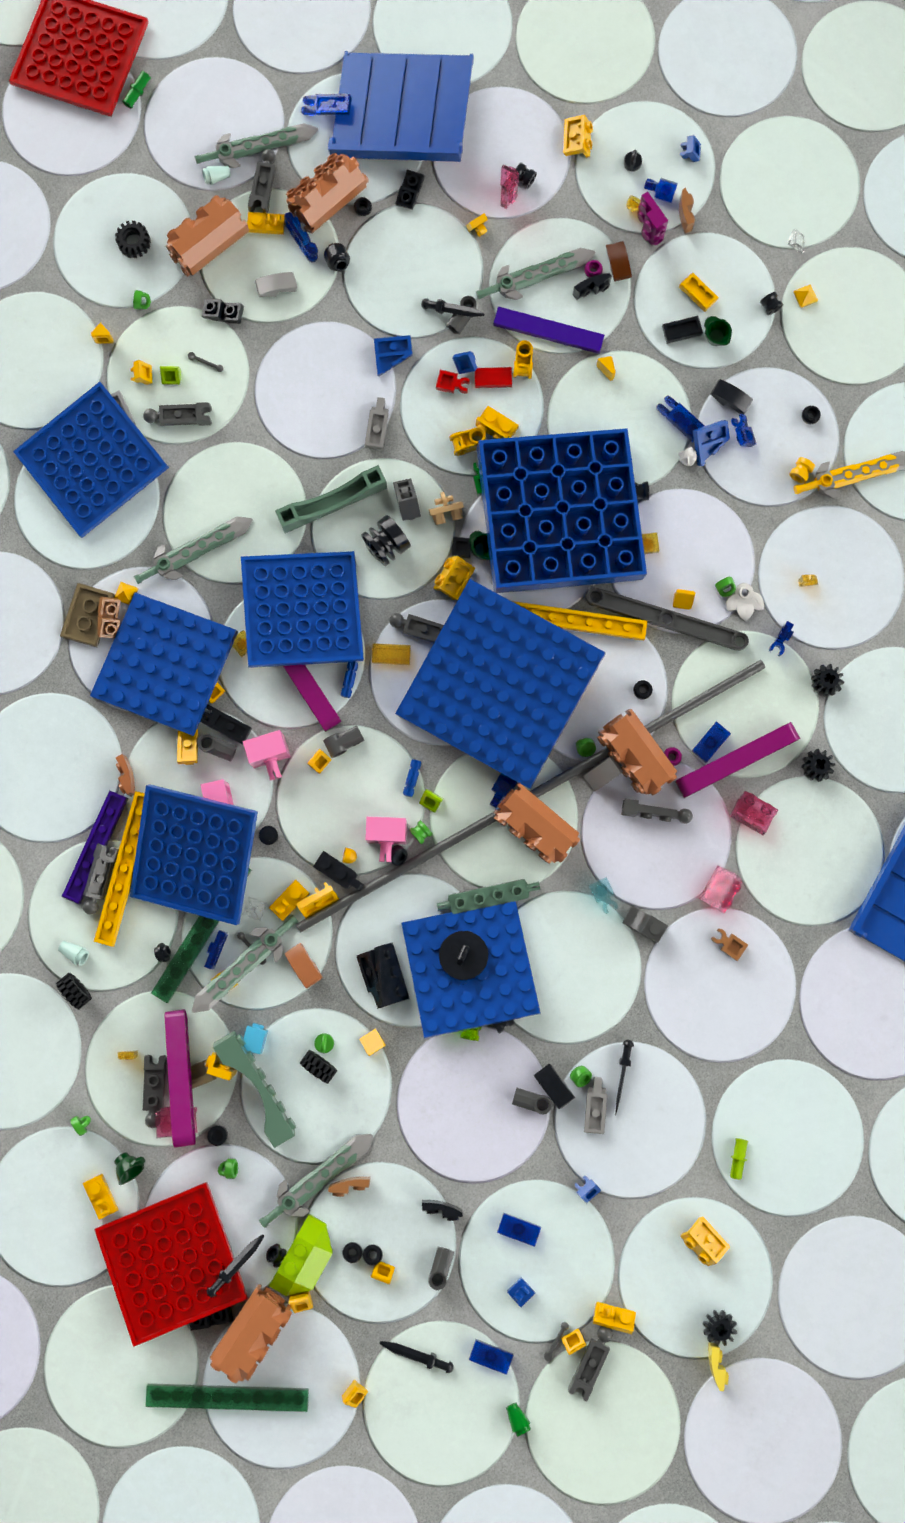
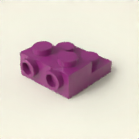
M647 191L641 195L637 216L640 222L643 223L642 237L652 246L658 245L664 240L669 220Z

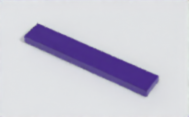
M499 306L493 322V326L597 354H600L605 336L597 332Z
M109 790L61 897L81 904L94 860L93 855L96 845L100 843L107 847L126 805L127 797Z

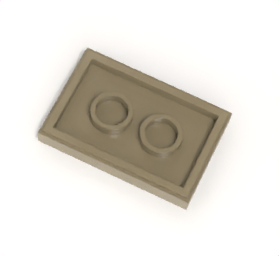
M78 583L60 636L97 648L101 638L98 636L100 597L114 598L115 594Z

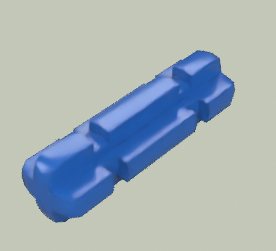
M348 662L347 664L348 671L345 673L344 688L341 690V696L344 698L351 697V688L354 686L356 677L355 671L358 669L357 662Z
M415 759L411 760V769H409L405 783L406 787L403 790V795L412 797L414 794L413 788L416 786L419 775L418 770L421 767V761Z

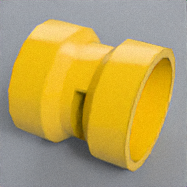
M800 457L796 462V467L791 470L789 475L796 482L804 484L809 478L808 474L814 470L815 465L809 459Z

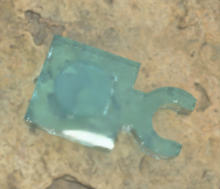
M607 877L589 885L596 902H603L602 909L605 914L609 913L607 910L608 904H612L615 910L618 909L617 903L610 898L615 893Z

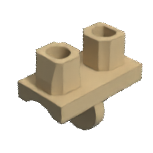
M440 492L441 498L434 501L435 505L443 504V506L429 509V514L433 517L435 524L446 523L444 512L448 511L451 512L452 520L462 519L463 502L460 501L447 505V502L454 501L453 496L446 497L444 492Z

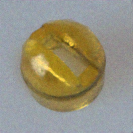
M630 195L626 203L627 209L631 208V212L638 211L640 199Z

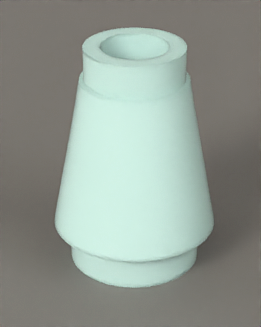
M206 166V168L202 169L206 184L210 183L212 185L231 177L228 166Z
M63 941L58 948V951L75 965H83L89 956V952L86 951L85 947Z

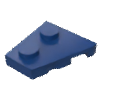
M411 335L374 339L378 376H381L412 356Z
M721 420L693 430L698 466H704L706 459L710 455H715L720 447L725 445L730 439L728 421Z

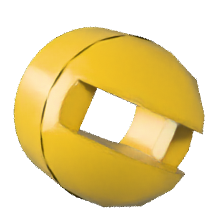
M345 847L342 863L350 864L355 862L357 853L353 849Z

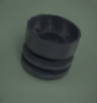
M388 515L377 522L379 532L370 527L369 532L371 536L367 532L361 534L369 552L384 566L389 564L387 556L391 560L395 559L393 549L402 554L411 547L404 532Z

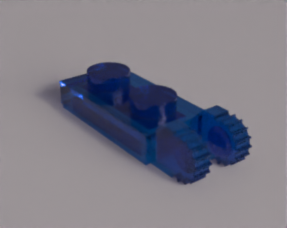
M315 94L303 97V103L309 106H303L301 113L307 116H313L314 114L349 115L352 97L350 94Z
M291 212L284 215L286 228L309 262H316L318 259L316 244L310 242V237L306 231L303 232L299 219L294 217Z
M667 395L664 400L673 409L670 411L659 403L656 406L657 410L690 441L694 442L693 430L705 425L681 403H677L672 397Z

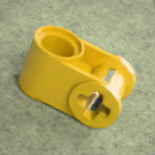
M523 340L517 344L513 378H516V376L532 378L533 346L529 341ZM526 349L529 351V353L522 354L520 353V350Z
M476 427L450 435L449 439L453 442L455 449L454 455L461 456L477 450L478 441H474L473 438L481 436V440H486L485 431L482 428Z

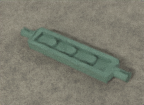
M525 879L449 894L448 901L437 903L438 911L450 909L453 914L528 899L530 891L540 890L539 882L527 884Z

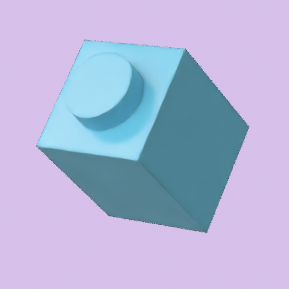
M253 1023L252 1026L246 1027L244 1035L246 1044L244 1047L247 1051L257 1054L263 1052L268 1030L264 1029V1025Z

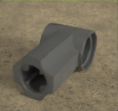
M465 296L461 299V306L472 305L473 308L477 309V302L474 297ZM453 314L446 326L453 333L460 335L472 317Z
M358 726L340 734H333L323 740L331 758L340 756L347 749L364 741Z
M209 734L201 735L197 741L198 747L203 752L230 762L236 753L237 746L212 737ZM205 739L212 740V745L209 748H203L202 746Z
M516 1088L512 1105L543 1115L551 1110L552 1105L548 1096ZM541 1099L548 1102V1107L545 1110L537 1107V1102Z
M437 1247L429 1274V1285L432 1289L441 1290L445 1287L454 1251ZM439 1274L443 1277V1281L441 1284H434L432 1277Z

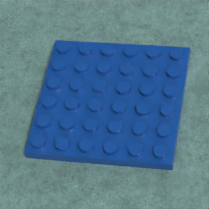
M98 382L13 451L81 538L169 468L101 382Z
M354 551L241 556L248 668L364 661Z
M135 592L90 696L194 736L238 631Z
M151 784L146 785L129 897L233 925L240 924L258 811Z
M516 901L457 914L450 912L401 923L424 1039L541 1014ZM458 931H470L477 934L483 939L488 949V962L485 969L480 975L470 980H457L450 977L443 970L439 960V951L443 941L449 935Z

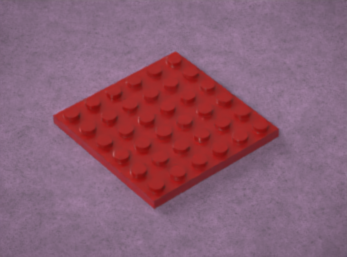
M41 0L9 82L13 86L112 117L149 24L148 18L93 0Z
M208 1182L94 1229L133 1347L248 1299L239 1270L233 1275L232 1281L229 1284H224L217 1291V1296L209 1297L206 1293L207 1287L210 1288L219 1278L220 1271H224L234 1260Z

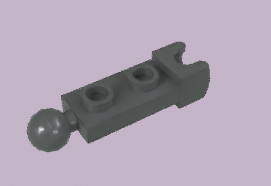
M266 149L262 152L261 158L264 163L257 162L248 201L249 212H254L256 207H261L263 213H268L276 166L272 164L276 159V155L271 149Z
M208 402L159 405V412L151 408L146 409L143 418L148 423H155L159 419L161 426L211 425L210 417L205 416L204 413L211 412L212 407Z
M394 613L389 619L391 626L394 628L403 626V633L433 643L444 626L408 614L407 620L399 613Z
M625 799L622 804L621 815L635 817L637 814H640L641 818L652 819V816L660 817L659 820L671 822V819H678L684 824L691 822L693 814L689 809L677 811L675 809L639 804V800Z
M100 843L96 845L93 855L94 860L83 893L84 896L89 897V900L83 904V910L86 914L96 913L98 910L97 899L104 900L119 852L118 848L110 847L106 854V846Z
M145 1055L143 1111H149V1114L145 1117V1124L149 1128L159 1126L161 1120L157 1111L164 1110L166 1055L160 1056L157 1064L153 1063L152 1055Z
M601 1326L597 1332L598 1341L591 1338L576 1373L573 1375L568 1386L570 1394H574L576 1389L582 1388L584 1401H588L610 1351V1347L605 1345L613 1337V1331L610 1328Z

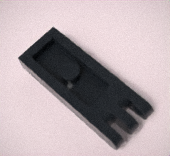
M207 704L206 709L211 711V713L209 714L204 711L203 716L207 717V720L201 718L200 723L243 745V741L247 739L252 727Z

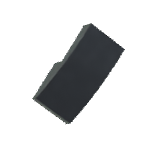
M407 169L395 205L413 210L425 178L424 174Z
M606 273L590 277L574 286L572 295L578 300L581 297H586L591 290L595 295L600 291L604 292L610 286L612 275Z
M205 299L202 317L214 321L241 324L244 306L241 303H224L221 299Z
M721 379L717 381L710 394L723 406L728 404L740 415L746 413L753 401L748 394Z
M547 1064L534 1075L558 1109L563 1108L575 1098L551 1064Z
M422 1200V1211H426L427 1214L439 1213L438 1210H442V1216L447 1218V1221L459 1220V1217H463L462 1209L453 1204L438 1200Z
M231 1306L189 1323L191 1331L232 1322Z

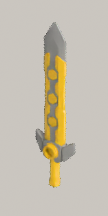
M905 451L828 471L830 462L822 463L815 473L814 481L795 485L793 488L794 493L800 494L801 492L817 488L824 496L833 499L838 498L841 494L836 488L904 470Z

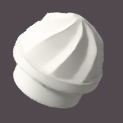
M689 447L679 452V461L686 466H692L697 459L696 450L694 451L692 447Z

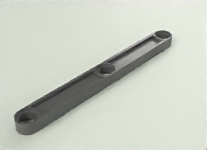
M594 587L588 590L586 594V601L591 606L629 618L646 620L649 624L736 651L743 650L749 643L748 636L743 632ZM592 592H596L600 595V599L594 602L590 599L589 595ZM663 615H670L672 622L665 624L662 621ZM736 637L744 639L745 643L743 646L735 644L734 640Z

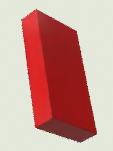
M512 367L477 368L475 370V388L512 387Z

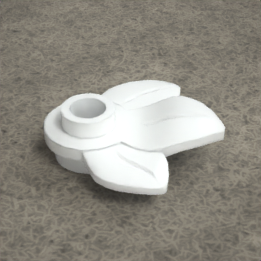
M741 583L736 587L734 594L728 597L726 608L727 611L737 610L739 617L747 621L752 616L754 609H764V601L760 594L754 592L750 584ZM743 589L747 590L746 596L742 595Z

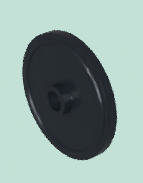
M458 931L452 933L443 941L440 947V964L443 970L454 979H473L480 975L487 965V946L483 939L473 932Z

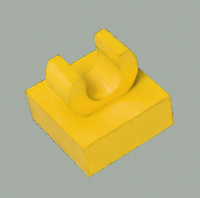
M485 213L466 225L469 232L475 229L479 237L487 232L483 224L488 220Z
M140 360L134 361V367L130 369L131 372H134V377L131 380L136 383L151 384L152 365Z

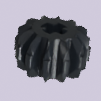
M828 664L827 667L821 665L820 670L815 669L813 671L815 675L811 677V680L815 681L812 687H818L816 693L823 691V696L826 697L828 693L833 696L836 694V691L839 692L842 689L840 685H843L844 681L839 678L843 676V673H837L839 667L832 669V664ZM825 678H826V679H830L831 682H829V681L825 682L824 679H825Z
M816 749L814 753L812 751L808 752V757L803 758V761L807 764L801 766L803 769L807 768L808 770L804 772V775L811 774V781L815 778L818 782H821L823 778L825 780L829 779V774L834 773V770L830 767L836 764L829 761L833 756L826 757V750L820 753L819 749ZM820 762L821 766L817 769L815 765Z
M713 1310V1317L709 1314L706 1315L709 1322H703V1326L706 1327L703 1333L708 1335L707 1340L709 1342L714 1341L716 1346H719L721 1341L724 1346H727V1339L731 1342L734 1341L731 1334H737V1330L734 1329L737 1323L736 1321H731L733 1316L731 1314L726 1315L724 1310H721L719 1315L716 1310ZM720 1324H722L724 1328L718 1332L716 1327H720Z

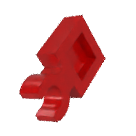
M440 370L436 390L454 394L455 389H458L461 393L466 394L468 388L462 387V384H470V379L466 377L457 379L458 373Z

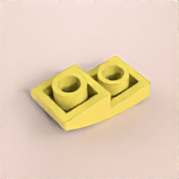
M708 1342V1358L711 1373L719 1390L724 1391L725 1385H728L729 1376L723 1365L718 1364L722 1362V1350L714 1343Z

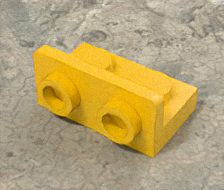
M585 114L564 119L563 153L565 156L583 153L585 157H590L593 125Z
M487 406L482 415L476 419V426L482 428L485 434L488 433L493 439L512 438L519 428L518 424L490 406Z
M451 556L445 561L442 573L436 577L433 589L436 591L440 590L452 599L458 600L475 567L459 556Z
M216 1052L208 1056L205 1067H208L206 1074L228 1081L236 1075L237 1070L223 1065Z
M703 1216L699 1217L693 1226L681 1235L685 1245L692 1249L698 1255L700 1262L707 1266L717 1264L730 1248V1245Z

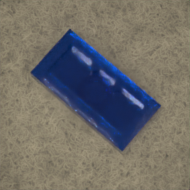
M716 721L692 749V752L707 763L731 733Z
M219 930L215 941L210 943L207 950L209 956L204 967L215 969L228 937L227 932Z
M503 1212L497 1233L535 1247L541 1226Z
M475 1339L469 1360L507 1375L514 1354Z

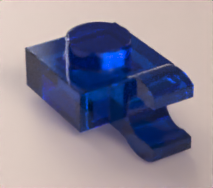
M647 178L644 189L656 192L654 198L672 203L678 183L664 178H660L658 183L653 179Z
M739 414L740 422H738L737 418H732L731 423L734 427H737L735 428L736 438L740 446L752 447L756 445L752 427H748L747 416Z
M787 621L782 626L774 643L769 647L770 652L774 647H778L780 652L777 656L780 657L784 653L785 647L783 642L785 640L789 641L794 631L791 629L794 624Z
M500 773L491 789L496 794L491 800L490 805L497 808L502 797H505L511 789L514 790L517 781Z

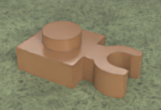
M717 929L716 931L721 934V939L717 940L715 937H712L711 940L717 944L721 943L723 946L720 950L735 961H738L748 947V944L734 934H730L727 937L724 930Z

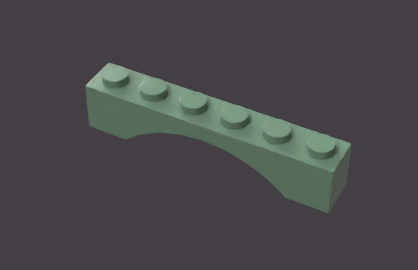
M379 465L361 472L349 482L328 493L309 500L291 503L275 510L286 534L387 489V483Z
M234 1030L214 1042L213 1049L223 1065L232 1067L244 1074L257 1088L265 1109L264 1132L272 1146L276 1148L295 1136L296 1125L291 1117L288 1119L285 1115L286 1108L281 1101L278 1102L276 1100V1092L272 1085H267L264 1080L266 1076L263 1070L256 1067L254 1063L256 1059L251 1051L247 1052L244 1047L246 1043L242 1035H237Z

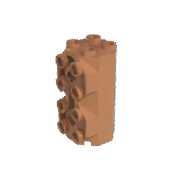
M331 154L327 158L328 161L314 169L315 176L310 179L309 176L304 177L296 188L287 191L286 195L288 198L286 201L289 204L288 209L299 224L301 222L305 224L303 227L305 231L309 233L316 231L366 188L369 180L358 168L360 165L354 157L349 158L343 154Z
M218 195L214 196L208 204L198 208L196 220L186 218L176 229L168 232L166 248L170 252L169 256L175 263L179 262L182 266L181 270L187 277L189 275L193 276L249 232L248 224L245 220H241V213L229 199L220 198Z
M628 709L625 711L626 715L624 717L620 714L603 727L604 730L598 732L597 740L603 747L606 746L609 749L608 755L610 757L612 756L615 761L621 763L622 774L631 779L632 788L637 793L651 794L653 796L662 789L661 786L666 782L669 784L677 778L675 775L677 770L634 711Z
M517 783L515 786L518 789H511L499 803L498 807L500 810L493 812L496 815L494 819L503 826L507 824L510 827L508 831L519 839L523 837L525 839L523 843L533 851L537 849L540 852L538 856L545 862L550 864L551 862L559 861L561 863L568 855L566 853L570 847L574 848L580 841L578 837L579 832L521 783Z
M260 1284L257 1285L210 1356L212 1360L211 1367L216 1371H222L227 1374V1378L236 1384L239 1380L244 1381L246 1379L249 1381L258 1366L256 1362L261 1363L270 1348L267 1344L273 1345L281 1331L279 1327L284 1328L293 1313L290 1311L291 1307L289 1304L287 1307L284 1306L285 1300L283 1297L268 1287L264 1290L260 1289L262 1287Z

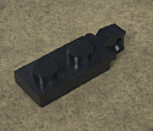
M325 851L321 853L313 865L315 869L344 888L349 889L353 886L361 891L364 886L363 883L356 879L358 874Z
M373 949L357 955V961L368 993L371 992L377 1006L379 1001V992L376 991L378 973L375 971Z

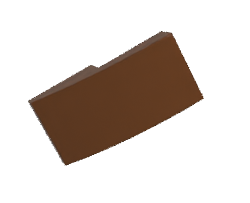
M624 241L606 245L614 282L632 278Z

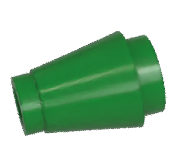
M516 1402L506 1407L512 1432H515L517 1437L531 1430L530 1421Z

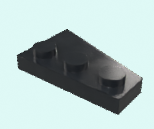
M393 942L375 947V971L378 973L376 991L379 992L377 1009L410 999Z

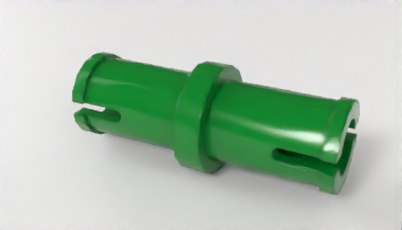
M141 71L136 81L131 83L130 90L122 101L128 108L132 109L139 96L143 95V90L151 79L149 74Z

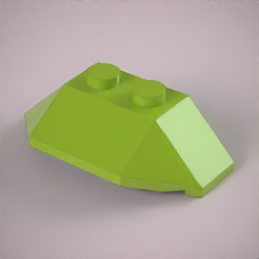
M310 1214L307 1216L269 1287L285 1296L314 1289L333 1254L326 1223Z

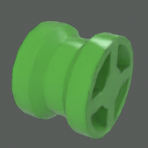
M421 820L417 822L415 828L409 829L420 844L424 843L426 837L433 835Z

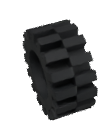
M132 220V224L129 221H126L127 225L122 223V229L118 227V233H115V240L120 251L124 255L127 254L129 258H131V255L137 258V254L142 257V252L146 254L148 252L147 248L150 249L149 243H151L146 227L142 226L140 222L136 223L134 220ZM130 235H139L140 240L136 244L130 245L126 242Z
M67 973L56 983L62 996L78 1010L92 999L84 984L72 973Z
M308 1050L300 1061L302 1067L326 1084H329L338 1071L323 1057L311 1050Z

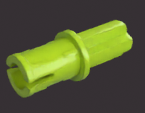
M736 1138L734 1154L731 1156L733 1160L730 1177L741 1180L744 1162L747 1161L745 1156L748 1141Z

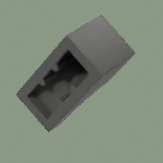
M412 479L393 482L402 520H413L421 517Z
M631 906L622 922L655 943H659L668 927L665 923L634 906Z

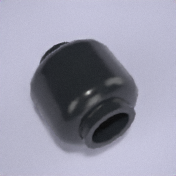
M333 243L325 249L324 259L331 270L343 271L350 263V256L343 244Z

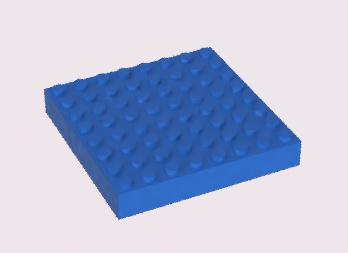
M628 428L478 441L476 449L493 590L495 593L644 579L647 575Z
M469 579L395 714L531 789L605 657L606 652Z

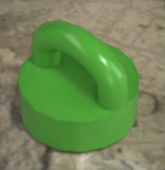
M136 290L134 292L133 308L139 310L147 309L151 304L149 294ZM142 297L146 298V304H142Z
M730 576L715 584L717 591L723 597L732 595L736 590L735 582ZM731 586V589L728 592L723 591L724 589Z
M584 738L576 742V748L580 756L589 757L595 753L596 745L592 739Z
M327 1033L318 1035L314 1042L316 1050L320 1053L330 1052L334 1047L333 1037Z
M585 1066L576 1067L570 1074V1079L578 1087L586 1086L592 1078V1073Z
M76 1115L70 1120L72 1127L79 1136L87 1133L86 1126L89 1125L91 1118L84 1116L80 1119Z
M228 1158L218 1167L219 1175L225 1176L227 1179H235L238 1173L237 1160Z

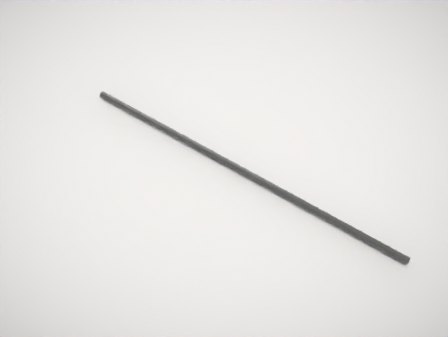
M759 660L645 725V728L649 733L656 731L765 668L763 661ZM606 747L530 792L537 798L610 757L608 755L609 749ZM493 812L367 883L361 891L357 889L296 924L300 933L496 822L494 819L496 815Z

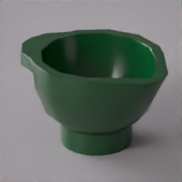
M716 316L708 317L704 323L707 341L713 346L728 345L732 336L730 324Z
M481 531L472 532L469 536V542L473 555L480 560H490L487 533H482Z
M125 1152L115 1159L114 1163L116 1164V1176L119 1185L132 1181L143 1171L144 1157L136 1158Z

